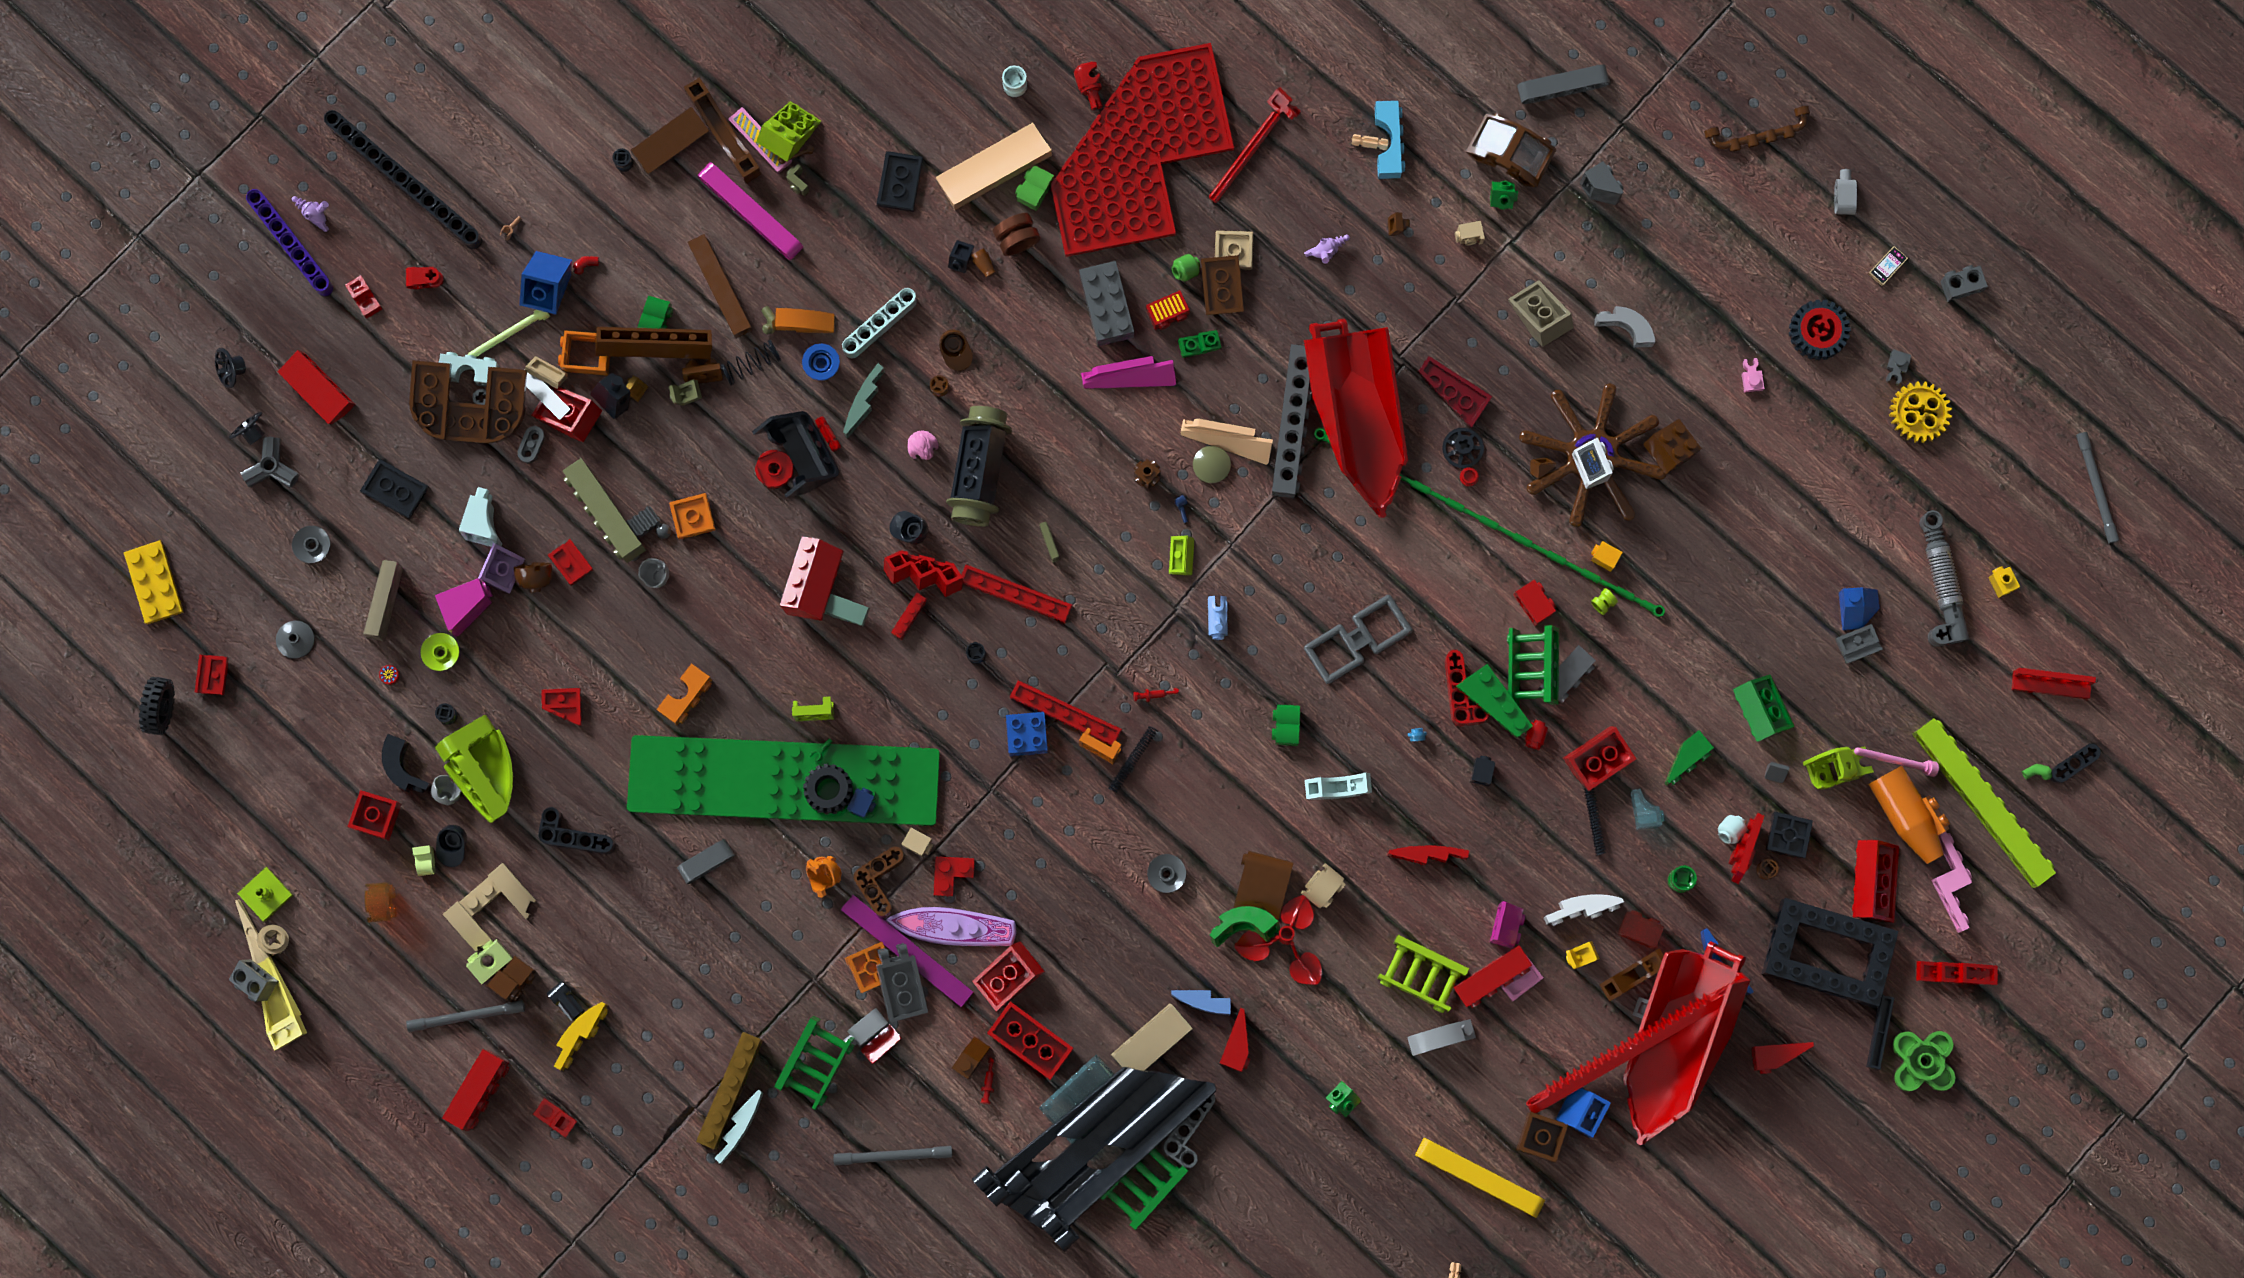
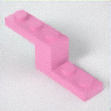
M1944 832L1938 836L1944 856L1952 871L1931 881L1959 933L1969 928V920L1966 914L1961 912L1959 908L1960 902L1955 895L1953 896L1952 892L1971 884L1972 875L1964 867L1960 852L1955 850L1951 834Z

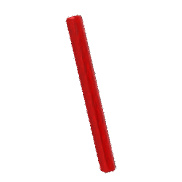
M1274 111L1271 112L1209 195V199L1212 202L1217 203L1280 120L1279 114Z

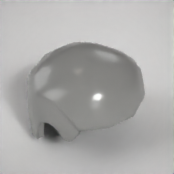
M648 558L641 563L638 576L646 586L660 588L666 584L669 578V568L659 559Z
M439 775L434 779L431 794L438 803L452 805L459 800L461 790L451 781L449 775Z

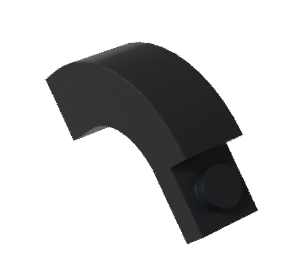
M387 734L382 748V764L389 779L406 792H410L412 786V789L417 792L423 793L424 790L430 792L432 784L410 776L404 768L403 760L409 743L406 740Z

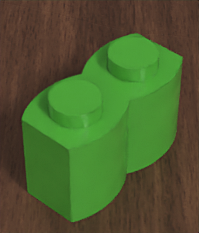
M1034 165L1032 169L1027 170L1024 176L1026 180L1023 185L1020 184L1017 187L1015 194L1017 195L1016 199L1018 202L1037 211L1051 188L1054 175Z

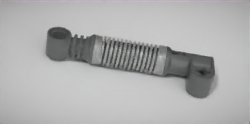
M1931 510L1920 518L1919 525L1923 532L1926 533L1924 535L1927 538L1926 542H1929L1925 549L1927 559H1930L1928 562H1931L1929 565H1932L1930 566V569H1932L1930 572H1933L1931 574L1934 575L1932 577L1934 579L1933 582H1936L1933 585H1937L1934 588L1938 592L1936 595H1939L1937 598H1940L1938 599V605L1940 610L1943 611L1946 624L1936 626L1928 633V641L1932 646L1941 647L1968 641L1970 638L1962 609L1964 604L1963 598L1960 596L1962 593H1960L1957 573H1955V566L1952 563V553H1950L1949 543L1943 540L1945 538L1942 535L1944 532L1941 530L1943 529V518L1939 512ZM1928 517L1934 519V526L1927 522ZM1948 630V635L1943 638L1936 637L1937 633L1942 635Z

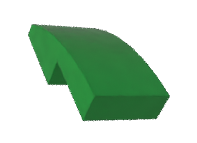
M1217 330L1178 339L1182 358L1221 349Z

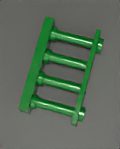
M1548 625L1545 626L1543 633L1520 635V631L1517 629L1509 628V634L1507 635V642L1509 644L1508 693L1518 706L1519 699L1543 698L1544 702L1550 705H1559V628ZM1544 641L1543 652L1520 654V642ZM1520 661H1544L1543 671L1520 673ZM1520 680H1544V688L1542 690L1520 692Z
M816 1016L810 1018L774 1086L780 1091L785 1086L787 1088L790 1086L815 1100L812 1106L813 1109L818 1108L819 1105L821 1107L824 1105L828 1097L825 1094L846 1054L850 1055L855 1047L853 1044L854 1037L851 1036L845 1042L821 1029V1026L818 1025L821 1019ZM812 1035H818L843 1049L838 1059L812 1046V1043L809 1042ZM803 1052H808L832 1065L833 1068L829 1076L803 1063V1060L800 1059ZM794 1069H799L824 1083L820 1093L793 1080L794 1077L791 1075Z
M1155 1148L1149 1154L1170 1173L1169 1175L1172 1178L1167 1183L1160 1181L1141 1162L1135 1166L1156 1187L1158 1193L1154 1198L1147 1196L1126 1175L1120 1180L1143 1202L1145 1208L1141 1212L1134 1211L1113 1191L1120 1181L1101 1197L1104 1200L1108 1196L1130 1217L1132 1221L1130 1226L1134 1230L1138 1228L1188 1172L1183 1165L1181 1168L1173 1166Z

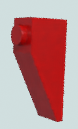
M1242 1008L1239 1010L1219 1063L1238 1072H1242L1243 1069L1247 1070L1250 1058H1247L1249 1051L1245 1011Z
M1814 1042L1751 1047L1754 1071H1760V1074L1772 1073L1771 1070L1779 1068L1812 1048Z

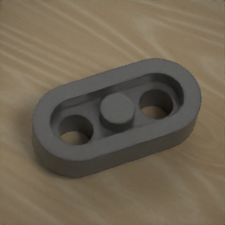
M529 427L524 434L518 449V457L524 463H533L538 457L545 440V434L540 427ZM538 434V439L533 440V435ZM530 451L532 453L531 456L526 457L525 454Z

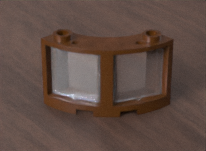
M1495 113L1494 115L1485 114L1466 153L1476 162L1487 164L1494 168L1499 165L1507 169L1506 174L1516 179L1523 186L1537 188L1557 149L1551 145L1552 142L1549 139L1540 137L1533 131Z

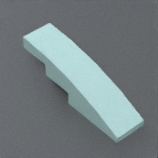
M758 1090L731 1118L736 1125L723 1137L728 1144L715 1157L720 1164H723L735 1150L747 1132L759 1107L763 1095L761 1090Z

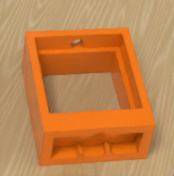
M564 330V336L560 338L562 355L559 354L558 366H560L562 371L608 376L610 356H599L598 367L569 365L571 341L595 342L596 333Z

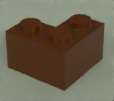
M514 956L503 971L499 970L487 986L505 1000L510 1002L517 1001L522 996V989L525 985H530L536 976L534 974L536 970L519 957Z

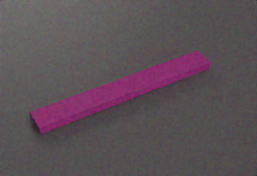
M854 895L842 907L841 911L877 940L883 942V945L897 956L899 954L896 945L906 944L909 956H915L919 974L961 1008L974 993L883 918L878 917L872 909Z

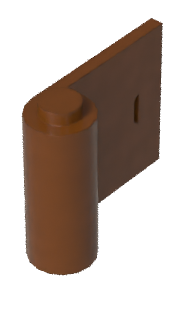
M1249 850L1248 854L1244 853L1241 865H1244L1233 908L1243 906L1257 907L1267 911L1279 920L1294 862Z

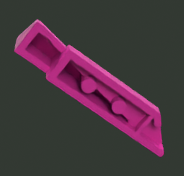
M1153 356L1096 366L1090 372L1081 373L1085 389L1176 385L1173 360L1154 364Z

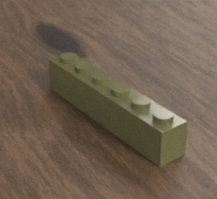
M580 458L563 470L566 476L563 478L570 488L574 487L576 491L573 494L579 502L583 500L586 505L583 508L589 516H594L596 520L593 523L598 530L601 531L603 529L606 533L603 537L609 545H614L616 549L613 552L618 559L621 560L623 558L626 563H629L646 551L583 459Z

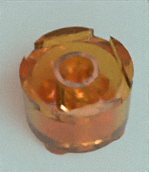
M390 882L365 884V887L369 889L365 890L366 913L369 912L370 916L367 918V922L392 921V918H396V906L392 904V899L396 898L395 887L390 885Z

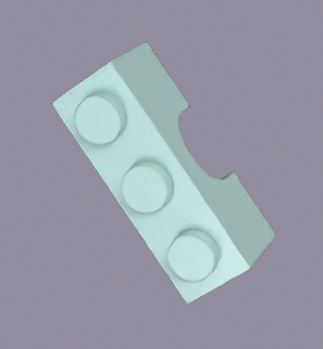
M453 352L440 353L439 363L452 364L450 382L459 383L461 373L470 369L475 371L474 382L478 386L487 387L488 367L500 368L493 358L484 357V360L476 359L477 357L473 355L461 357Z

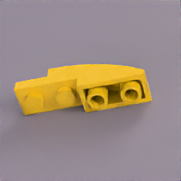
M601 1002L591 1007L568 1027L557 1043V1046L563 1050L554 1067L562 1071L570 1067L573 1061L571 1056L582 1045L583 1041L581 1038L584 1037L590 1040L598 1032L599 1027L597 1025L600 1019L604 1020L608 1013V1009H606L607 1004Z

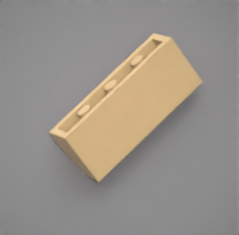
M1169 1003L1116 1049L1111 1056L1122 1068L1131 1067L1144 1071L1192 1030V1027L1176 1008Z

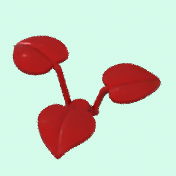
M1304 895L1293 898L1283 907L1281 920L1289 926H1283L1279 931V935L1275 936L1270 942H1266L1256 932L1249 930L1234 945L1236 951L1244 958L1251 961H1262L1269 956L1268 946L1277 940L1284 945L1290 944L1297 959L1290 964L1291 977L1300 984L1317 985L1320 983L1322 968L1319 959L1310 952H1305L1299 957L1293 942L1295 936L1293 927L1300 930L1305 929L1311 925L1314 918L1309 899Z

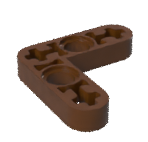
M899 847L889 848L858 868L854 873V881L876 915L880 918L889 917L892 913V906L876 880L904 862L905 855ZM892 853L899 854V859H891L893 857ZM885 857H887V859L890 860L889 862L891 865L888 866L886 860L884 859ZM877 862L884 863V869L880 872L874 870ZM862 873L863 875H866L865 878L869 883L867 886L865 885L863 880H859V875ZM871 888L878 890V894L874 898L868 896V891ZM879 900L881 901L883 906H887L886 912L884 913L882 911H879L880 907L877 904V901Z

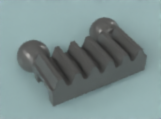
M647 506L645 510L640 511L638 515H634L631 520L626 521L638 539L655 527L657 528L656 534L661 539L669 538L672 533L670 526L661 522L651 506ZM640 555L634 558L632 561L638 560Z

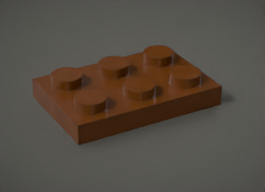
M1239 255L1202 258L1201 267L1206 316L1244 312Z

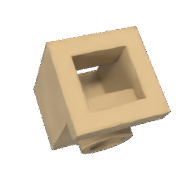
M1481 221L1459 225L1455 232L1456 242L1466 246L1476 244V241L1479 242V245L1483 244L1485 237Z

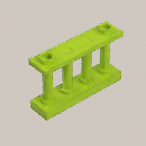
M1397 935L1394 944L1397 945V951L1386 975H1378L1377 979L1381 980L1380 984L1388 988L1392 985L1434 1005L1433 1009L1440 1013H1444V1011L1449 1012L1451 1007L1445 1004L1457 978L1465 977L1469 968ZM1410 951L1415 953V959L1404 983L1401 984L1392 978L1404 953ZM1427 959L1432 962L1431 965L1433 967L1420 993L1410 988L1422 961ZM1444 967L1450 970L1449 974L1451 975L1439 1001L1428 997V994L1439 970H1442Z

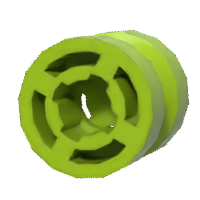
M1606 588L1599 597L1591 600V604L1601 615L1607 613L1609 607H1613L1618 603L1616 597Z

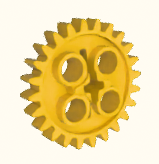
M1919 381L1915 383V386L1909 383L1907 388L1903 386L1901 392L1897 391L1895 394L1897 398L1891 400L1894 404L1889 409L1894 412H1891L1889 416L1895 418L1891 424L1897 423L1898 426L1894 430L1901 429L1900 436L1907 434V440L1914 437V443H1916L1920 438L1922 443H1924L1928 438L1931 442L1934 436L1938 438L1940 432L1944 433L1946 431L1945 427L1950 425L1947 420L1951 419L1952 415L1947 413L1952 408L1946 406L1950 403V400L1944 401L1946 394H1939L1941 388L1935 391L1934 384L1927 387V382H1924L1922 386H1920ZM1909 398H1914L1916 405L1910 404ZM1927 401H1932L1935 404V408H1930ZM1918 409H1921V413H1924V414H1923V415H1920V412L1917 411V410H1918ZM1906 416H1911L1914 423L1907 422ZM1925 419H1929L1932 422V427L1925 424Z

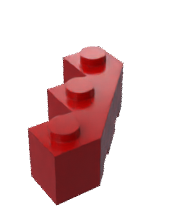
M903 550L884 558V572L892 584L910 577L919 591L935 583L945 597L962 590L963 576L954 563L947 561L945 563L935 561V558L919 555V557L910 555L909 552Z

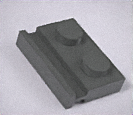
M1872 624L1835 638L1846 664L1883 650Z

